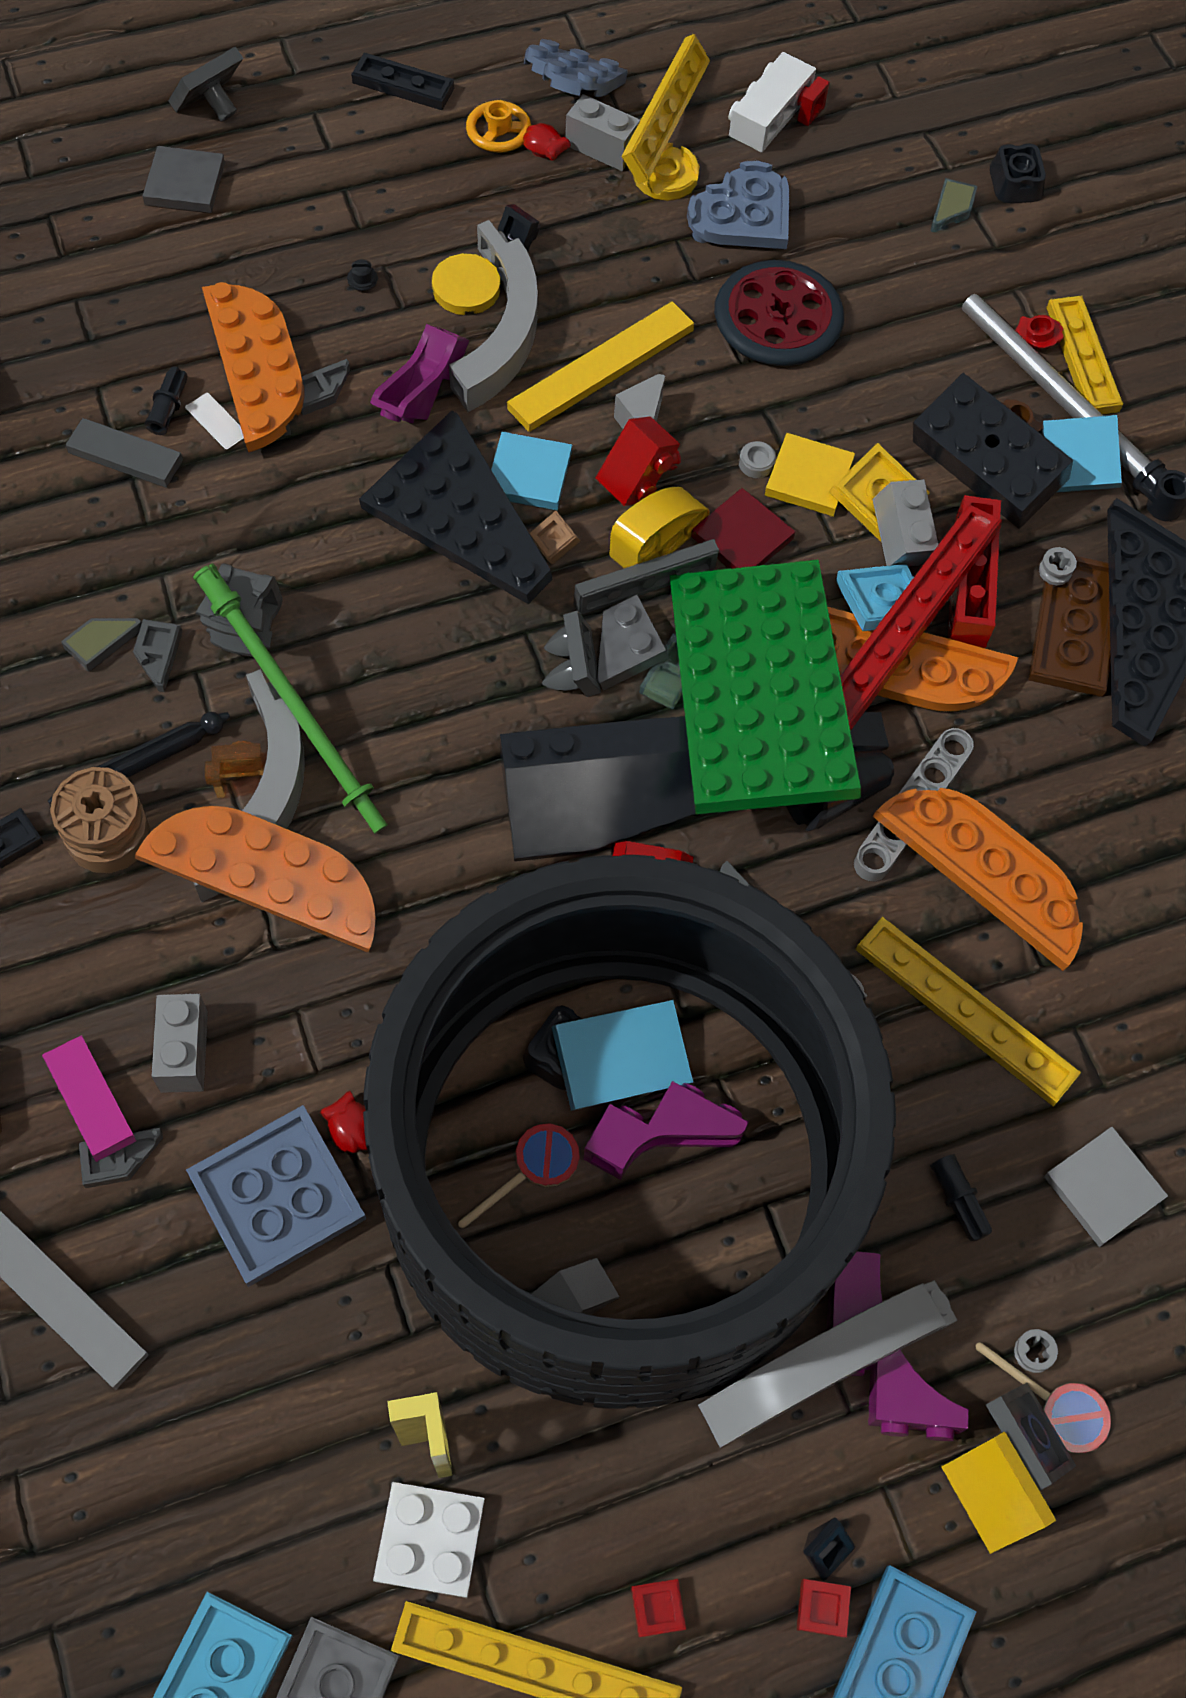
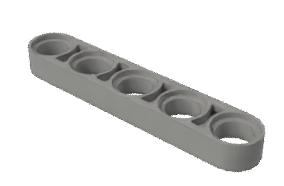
M951 728L944 731L899 793L911 789H916L917 791H938L939 788L948 789L968 761L974 744L971 736L959 728ZM950 740L957 741L963 746L964 753L961 755L950 754L946 751L944 743ZM929 768L939 769L944 774L945 780L941 783L930 782L925 777L924 771ZM879 821L860 846L854 860L856 873L867 881L883 879L908 846L901 839H889L884 833L883 828L885 826ZM868 853H875L883 859L884 866L877 870L870 869L864 864L863 856Z

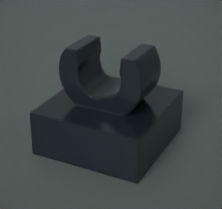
M510 204L505 207L497 231L503 232L508 242L519 238L528 253L532 240L537 238L541 225H539L540 221L520 207Z

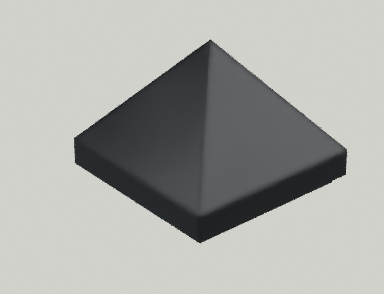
M834 1517L808 1533L803 1553L819 1578L825 1581L855 1549V1545L841 1522Z

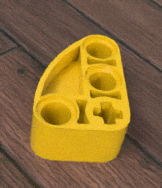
M669 487L656 491L634 504L617 519L611 530L609 555L621 567L627 568L673 553L691 538L692 529L704 520L710 511L682 487Z

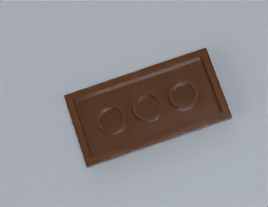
M1075 556L1077 561L1076 568L1067 583L1063 585H1052L1046 581L1043 583L1028 681L1103 697L1107 690L1111 661L1108 563ZM1052 563L1057 566V570H1063L1062 568H1059L1058 563Z

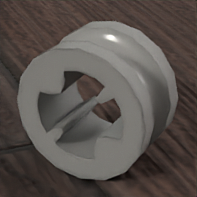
M1051 548L1045 553L1039 565L1040 576L1049 584L1063 585L1069 581L1076 568V558L1066 548ZM1052 563H1058L1059 568H1062L1063 570H1057V566Z
M1034 1329L1025 1332L1019 1337L1015 1343L1014 1353L1018 1364L1023 1369L1032 1373H1040L1054 1364L1057 1359L1058 1348L1050 1334L1040 1329ZM1033 1339L1034 1345L1039 1341L1044 1344L1046 1349L1042 1352V1356L1045 1359L1043 1363H1039V1358L1033 1361L1027 1358L1026 1353L1030 1349L1026 1343L1027 1340Z

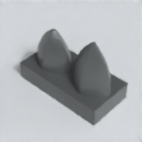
M578 610L564 614L565 627L552 635L544 649L557 656H569L570 659L555 667L542 681V685L555 690L579 688L586 697L599 694L601 689L598 681V669L591 627Z

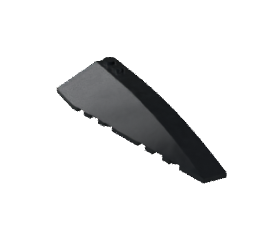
M864 712L850 731L854 750H887L889 744L881 712ZM685 716L500 734V757L514 862L595 853L606 849L607 845L623 839L624 841H629L640 837L641 833L660 826L663 829L677 824V820L691 815L696 817L703 815L695 813Z

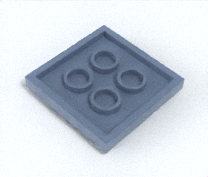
M304 1105L186 1169L248 1287L366 1220L362 1208Z

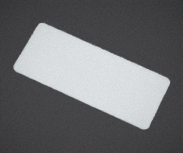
M209 393L203 394L185 406L192 416L225 449H229L244 439L241 426Z

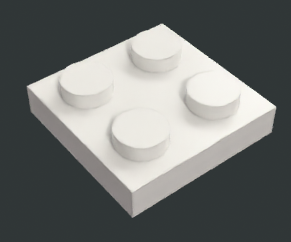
M392 1482L373 1581L467 1598L485 1499Z

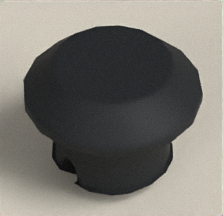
M363 259L352 263V269L347 276L348 284L360 291L373 288L377 284L378 275L371 268V263Z

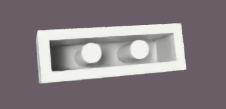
M782 52L774 63L769 62L761 78L757 82L753 81L741 101H736L732 105L728 115V119L731 121L729 136L763 152L799 110L800 106L797 105L799 95L805 86L810 87L814 82L816 68L785 52Z

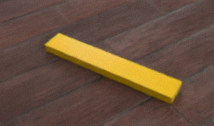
M695 34L687 36L683 40L621 156L638 184L648 181L710 62Z
M672 301L507 401V409L528 432H531L693 332L694 322Z
M884 917L877 922L857 945V952L1053 1107L1080 1075L1081 1072Z
M408 1601L405 1602L391 1648L392 1652L538 1698H680L682 1687Z

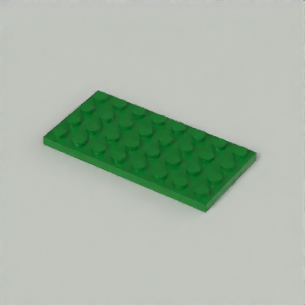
M819 560L684 573L678 576L676 574L670 575L695 813L706 814L860 799L861 786Z

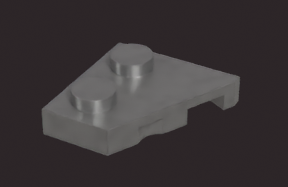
M638 595L603 611L598 681L603 691L669 658Z

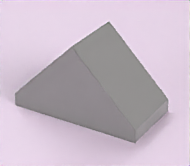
M657 374L616 394L614 418L622 429H624L628 420L633 418L651 416L657 422L663 399L665 375Z
M597 1258L559 1271L531 1294L548 1303L587 1315L595 1313L619 1298L617 1291Z

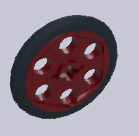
M768 260L742 267L722 285L715 300L714 315L718 328L726 341L740 354L753 361L767 365L792 366L817 359L834 345L840 337L844 326L843 305L833 285L817 271L791 261ZM787 282L793 286V289L784 291L779 289L776 284ZM756 290L762 296L759 298H749L744 292ZM812 300L817 302L820 307L809 309L803 305V302ZM742 316H750L756 320V323L745 325L738 319ZM804 326L810 327L815 331V334L805 336L800 334L797 329ZM771 334L778 335L783 341L773 344L768 342L765 337Z

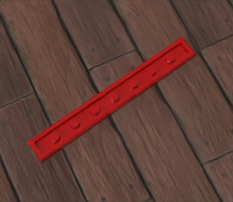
M968 505L842 672L840 678L850 731L1001 529V519L972 505Z

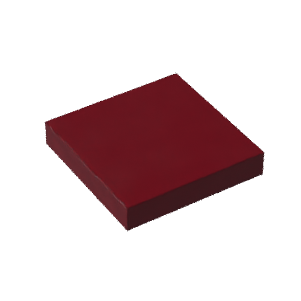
M741 488L692 529L691 537L699 544L714 539L719 548L717 559L727 568L732 569L764 565L794 539L796 531L745 489Z

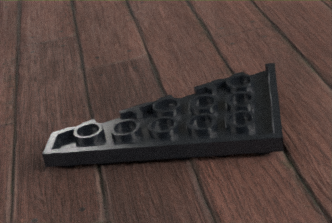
M452 410L359 498L361 508L528 605L553 580L551 569L459 415Z
M1116 498L1107 510L1112 727L1145 747L1153 740L1186 677V541Z

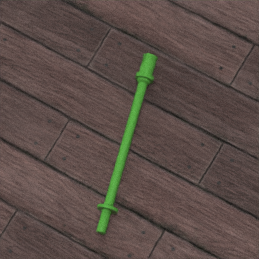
M215 564L201 568L193 576V579L199 584L212 603L210 607L215 616L227 618L348 794L342 801L344 807L347 808L355 804L374 834L385 829L388 824L368 797V794L373 791L374 787L370 783L362 786L359 784L240 611V601L242 599L238 592L231 591Z

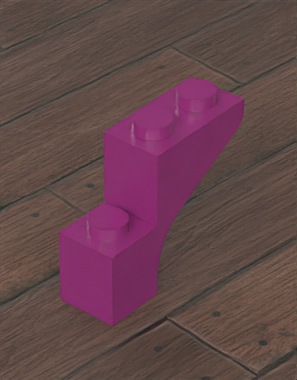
M426 324L422 337L411 358L375 390L370 404L381 408L380 415L396 422L403 420L414 423L415 419L428 420L442 380H450L449 364L464 357L469 340L439 326Z
M672 1081L649 1124L642 1122L643 1117L635 1110L626 1106H621L619 1109L610 1104L585 1147L583 1160L621 1180L632 1162L641 1154L653 1148L734 1147L741 1141L749 1122L742 1119L743 1115L734 1107L723 1103L718 1106L705 1099L704 1093L695 1086L683 1083L681 1086Z

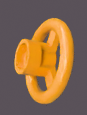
M503 100L489 101L477 106L469 114L466 121V131L470 140L481 149L497 153L509 152L523 145V135L526 133L527 127L531 126L529 116L521 107ZM512 114L520 121H512ZM482 115L488 123V131L483 137L476 130V122ZM507 132L519 133L518 136L509 141L494 142L498 136L504 135Z

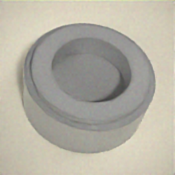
M750 442L740 452L739 467L749 477L764 478L772 473L776 461V453L770 445L764 442Z

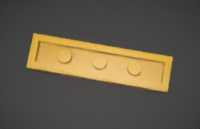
M1074 296L1050 299L1046 308L1049 316L1059 321L1064 329L1062 331L1064 337L1060 342V346L1076 390L1101 414L1120 412L1123 402L1083 297Z

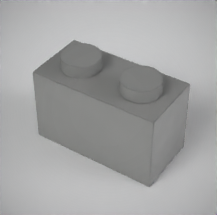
M582 94L566 114V138L571 143L570 148L623 171L627 165L621 156L640 119Z
M925 480L890 482L872 499L886 566L900 564L919 566L930 557L938 546Z
M200 994L157 995L152 1079L161 1093L204 1091L208 1011Z

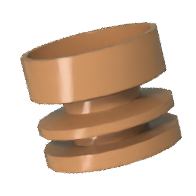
M87 768L73 773L62 781L53 794L50 808L53 824L59 836L63 839L70 856L79 866L96 873H113L126 869L137 861L135 854L144 839L150 834L151 828L136 789L124 774L110 768Z

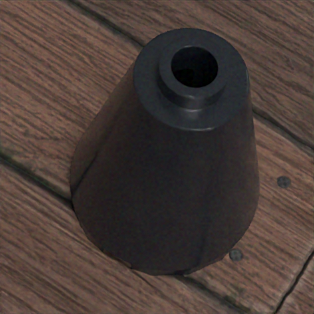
M854 750L861 786L860 799L786 806L787 810L798 825L805 823L808 826L805 830L819 829L889 787L894 776V765L891 759L880 750Z

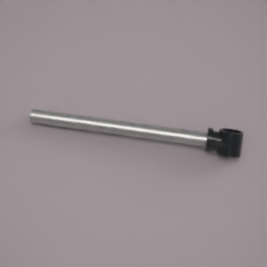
M973 294L966 299L962 305V310L1073 418L1103 416L977 294ZM1118 430L1120 464L1135 477L1132 486L1148 498L1147 510L1158 520L1173 521L1177 519L1186 506V474L1177 470H1167L1165 464L1159 459L1151 462Z

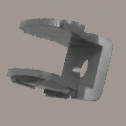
M225 563L221 564L218 572L231 591H237L242 599L240 601V611L264 646L270 650L272 620L278 614L283 601L275 577L241 570ZM205 596L196 614L201 616V623L208 627L206 631L210 634L211 643L234 654L252 656L227 618L215 616L210 608L212 603Z

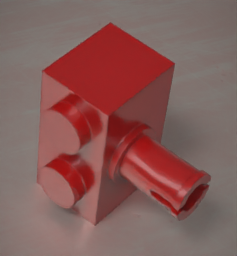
M651 416L629 419L595 479L623 506L636 504L643 498L656 492V484L664 472L678 468L675 464L681 463V456L677 450L680 443Z

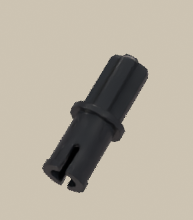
M172 366L167 371L160 390L154 392L152 397L154 401L153 406L144 423L147 426L146 429L156 435H165L167 433L174 412L179 410L181 406L179 398L188 376L185 371L180 370L176 366Z
M950 1154L932 1163L930 1167L934 1171L948 1199L945 1201L947 1207L952 1206L967 1238L970 1241H978L987 1237L992 1232V1228L975 1197L978 1191L976 1188H971L957 1161L956 1155Z

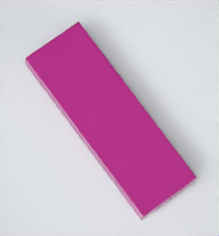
M82 1035L42 1054L96 1162L136 1142Z

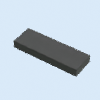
M82 418L65 445L68 453L165 488H167L183 461L181 452Z

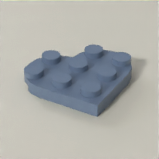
M541 39L539 45H529L525 52L524 65L532 63L531 71L543 75V80L551 79L550 86L566 93L580 96L581 90H595L594 96L601 97L626 82L628 70L618 67L619 63L617 61L607 58H601L598 61L589 58V53L580 49L562 50L559 49V43L552 40Z
M744 161L740 163V168L731 171L730 174L728 172L725 174L723 183L709 184L704 192L696 196L692 195L688 204L687 220L689 227L693 231L692 236L694 240L700 243L711 242L721 245L787 249L789 185L785 175L781 178L779 174L772 171V165L769 163Z

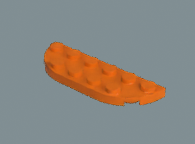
M220 282L215 285L202 287L249 453L271 444L287 432L286 426L295 414L299 415L302 410L305 397L304 384L286 322L279 307L270 298L254 289Z
M827 607L839 673L841 675L874 630L862 631L853 613ZM924 632L883 686L878 696L936 711H960L974 708L987 702L1003 689L1016 666L1018 657Z
M939 788L938 791H917L916 789H911L890 798L874 813L872 817L1062 971L1069 967L1079 949L1083 931V922H1079V914L1075 902L1078 897L1071 882L1057 864L988 808L963 793L946 788Z
M203 806L182 811L154 828L144 839L135 854V859L365 952L370 950L375 932V907L369 887L358 869L333 848L247 812L221 806Z

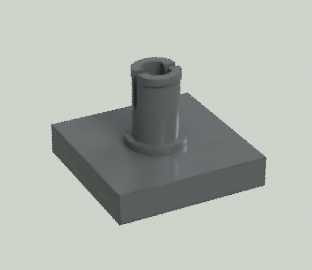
M236 46L181 78L168 100L176 113L203 96L218 116L220 122L227 120L236 113V107L222 88V85L230 80L244 59Z
M1028 1383L986 1404L1001 1432H1005L1039 1491L1053 1484L1076 1467L1075 1462Z

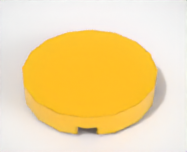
M667 143L648 181L638 184L634 176L633 178L636 186L644 194L659 200H676L690 194L697 186L700 166L696 156L689 149L683 146L679 149L673 147V143Z
M462 253L449 256L440 262L433 271L431 283L434 298L440 306L452 313L465 315V311H474V314L484 312L493 306L499 297L500 275L497 268L488 259L476 254Z

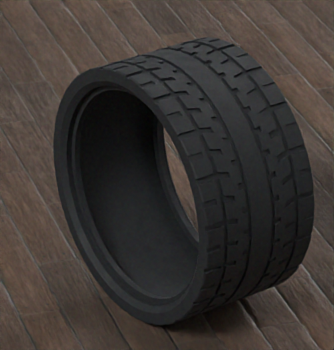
M647 855L592 856L579 858L577 862L569 863V861H563L538 868L534 872L522 874L497 886V890L491 894L486 892L461 909L458 915L450 918L428 940L429 945L425 949L421 948L402 974L399 984H396L382 1012L383 1023L377 1025L369 1053L370 1065L366 1069L363 1100L366 1109L363 1112L366 1147L390 1239L410 1286L414 1288L417 1298L435 1322L440 1320L442 1330L463 1351L470 1352L481 1365L500 1377L503 1374L509 1376L511 1383L539 1395L543 1393L551 1396V1399L583 1406V1402L594 1403L593 1407L626 1409L627 1406L644 1408L669 1404L671 1399L674 1398L683 1401L710 1392L717 1385L721 1387L747 1373L753 1364L757 1366L772 1355L801 1326L846 1268L862 1244L871 1227L870 1223L877 1214L887 1185L884 1179L891 1169L895 1143L893 1130L896 1127L895 1093L890 1090L893 1084V1077L888 1053L882 1043L883 1037L872 1009L867 1008L864 1003L866 997L850 971L846 970L841 963L842 960L821 936L817 937L811 932L812 928L798 915L750 884L745 886L739 883V879L711 868L700 867L698 864L671 858L659 860L655 859V856ZM603 979L647 981L692 994L716 1006L752 1033L771 1054L789 1082L802 1112L809 1140L811 1186L807 1213L799 1239L787 1256L762 1278L739 1293L714 1305L689 1313L663 1318L625 1320L578 1313L543 1301L513 1285L492 1270L476 1255L451 1225L428 1181L425 1165L428 1130L440 1092L456 1062L469 1045L489 1025L524 1001L555 988L585 981Z

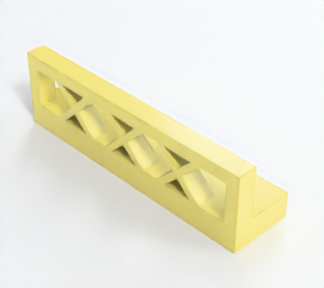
M437 1392L387 1401L390 1423L401 1446L429 1441L430 1455L438 1477L452 1476L445 1419Z

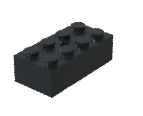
M964 372L913 422V443L979 497L1001 500L1000 514L1018 529L1070 479L1073 459Z

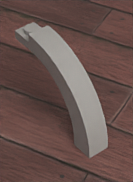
M490 220L477 225L478 251L497 268L500 282L506 293L507 305L500 323L490 337L467 356L449 364L450 388L467 412L493 398L512 381L528 358L537 329L538 290L532 261L519 238L508 242L504 233L498 232Z
M260 669L246 674L253 700L267 729V759L259 785L242 811L287 829L298 806L303 787L305 769L304 747L298 721L271 682H266ZM193 882L201 902L220 894L217 891Z
M935 1280L925 1285L922 1283L796 1347L713 1395L698 1406L721 1448L753 1432L774 1418L860 1370L956 1322L957 1318L950 1308L948 1298L941 1292Z

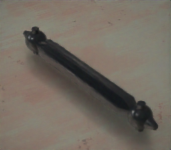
M207 712L201 717L200 722H187L97 767L113 769L128 778L199 743L205 734H218L222 730L223 724L230 718V714L228 712ZM53 795L47 800L50 806Z

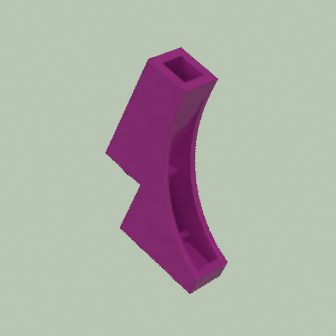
M856 1252L846 1268L829 1288L827 1331L883 1302L880 1287V1254ZM901 1350L851 1375L863 1376L865 1370H870L868 1425L881 1427V1434L904 1437L908 1436L909 1430L926 1431V1438L930 1440L953 1441L954 1434H960L968 1429V1409L953 1403L927 1384L912 1368Z

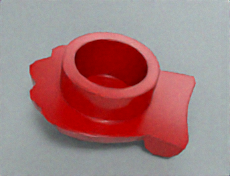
M537 123L536 125L528 126L526 133L523 135V145L527 149L532 151L534 155L541 158L548 157L551 161H554L563 151L571 147L569 139L561 137L559 132L549 124Z
M1037 315L1031 319L1022 316L1015 329L1032 348L1039 350L1054 347L1064 337L1062 333L1064 329L1059 321L1047 315Z
M347 1091L336 1102L321 1109L319 1113L328 1121L329 1132L334 1144L341 1151L357 1153L359 1149L367 1150L363 1114L366 1109L364 1105L356 1102L351 1091Z

